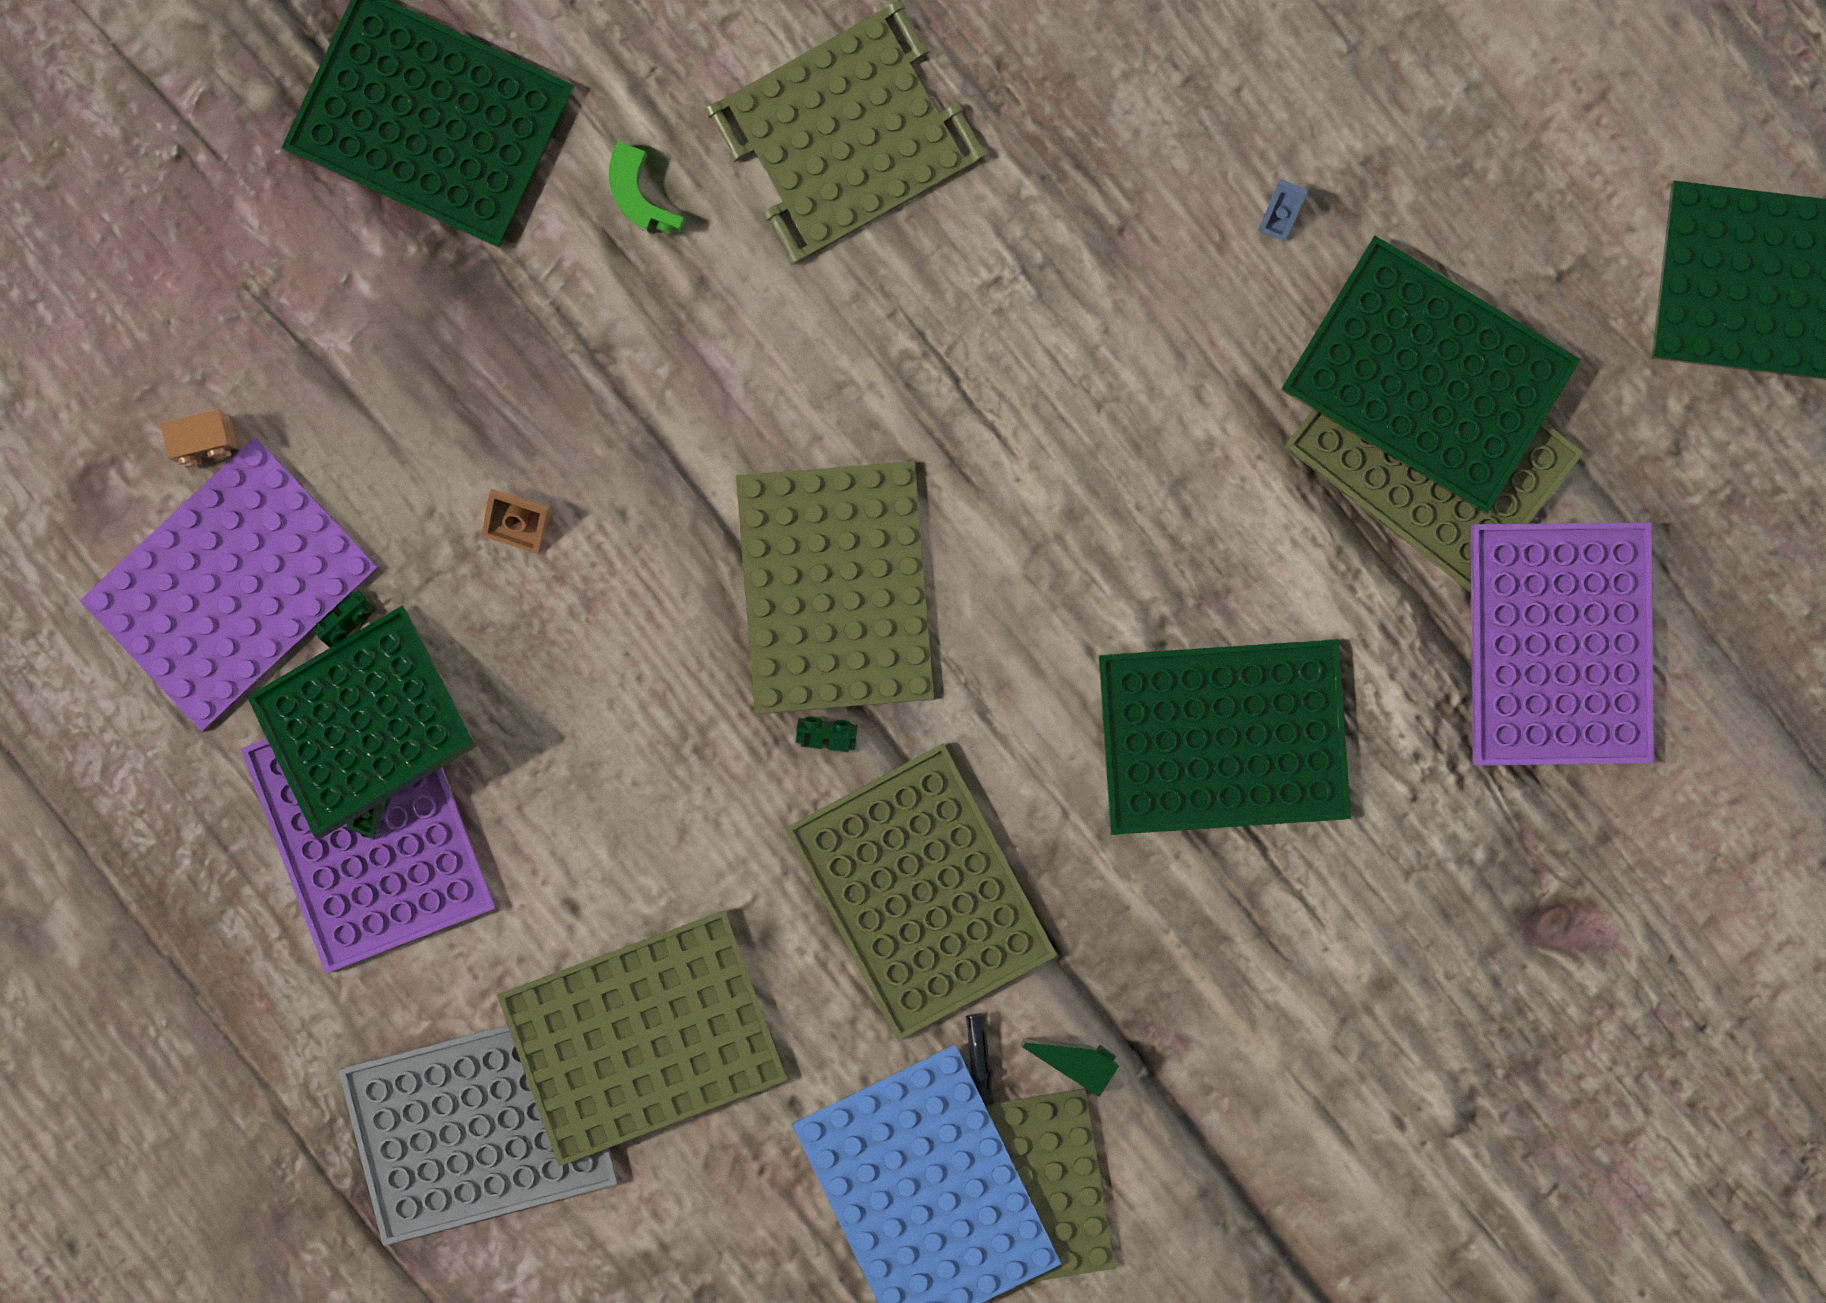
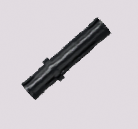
M985 1014L966 1015L971 1072L969 1073L985 1106L994 1104L991 1089L993 1070H990Z

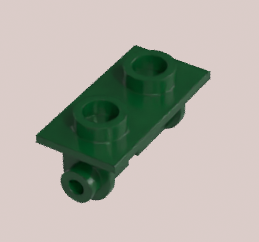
M359 590L356 593L351 592L337 605L342 612L339 617L332 610L320 622L316 623L317 627L314 629V632L328 647H332L346 639L349 633L357 626L365 623L370 615L377 610Z
M814 716L799 718L795 743L801 744V747L822 749L823 739H828V750L849 753V750H855L858 725L852 724L847 720L822 721V719Z

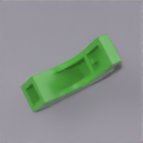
M617 141L610 159L609 183L613 197L623 215L634 226L646 233L650 232L653 223L657 224L656 229L670 235L673 234V231L681 233L685 224L683 217L651 205L640 194L639 178L647 159L646 152Z

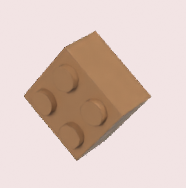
M220 409L160 424L168 459L179 465H185V468L202 465V459L214 457L215 461L232 457L231 452L239 451L231 416Z

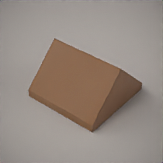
M491 489L481 536L538 554L553 510L549 507Z

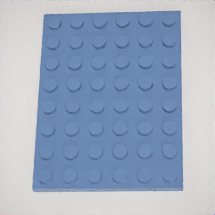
M956 1044L792 1123L877 1303H983L1061 1265L1059 1257Z

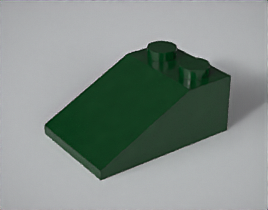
M1023 1038L1021 1041L1022 1048L1098 1097L1101 1096L1119 1067L1116 1061H1114L1116 1058L1114 1053L1100 1044L1095 1049L1091 1045L1029 1038Z

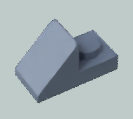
M1280 179L1272 194L1258 231L1286 242L1308 190Z

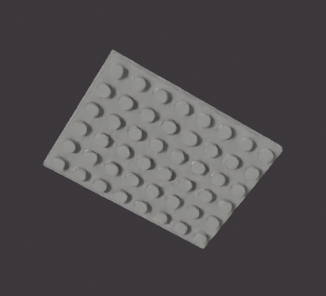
M508 1025L338 1070L383 1246L618 1184L610 1148L562 1166L558 1165Z

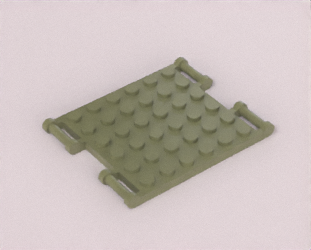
M901 0L891 3L885 9L704 109L708 118L713 119L731 151L729 155L733 162L755 152L782 202L766 209L763 215L767 221L772 223L789 253L787 258L791 265L797 264L989 155L986 148L980 146L962 114L964 110L961 104H953L945 111L938 113L911 64L930 53V50L926 43L922 44L904 12L905 6ZM894 17L912 48L911 52L907 54L903 52L886 20ZM730 108L749 141L745 145L739 143L722 113L723 111ZM951 119L971 152L966 157H963L944 124ZM787 211L807 246L799 249L781 217V214Z

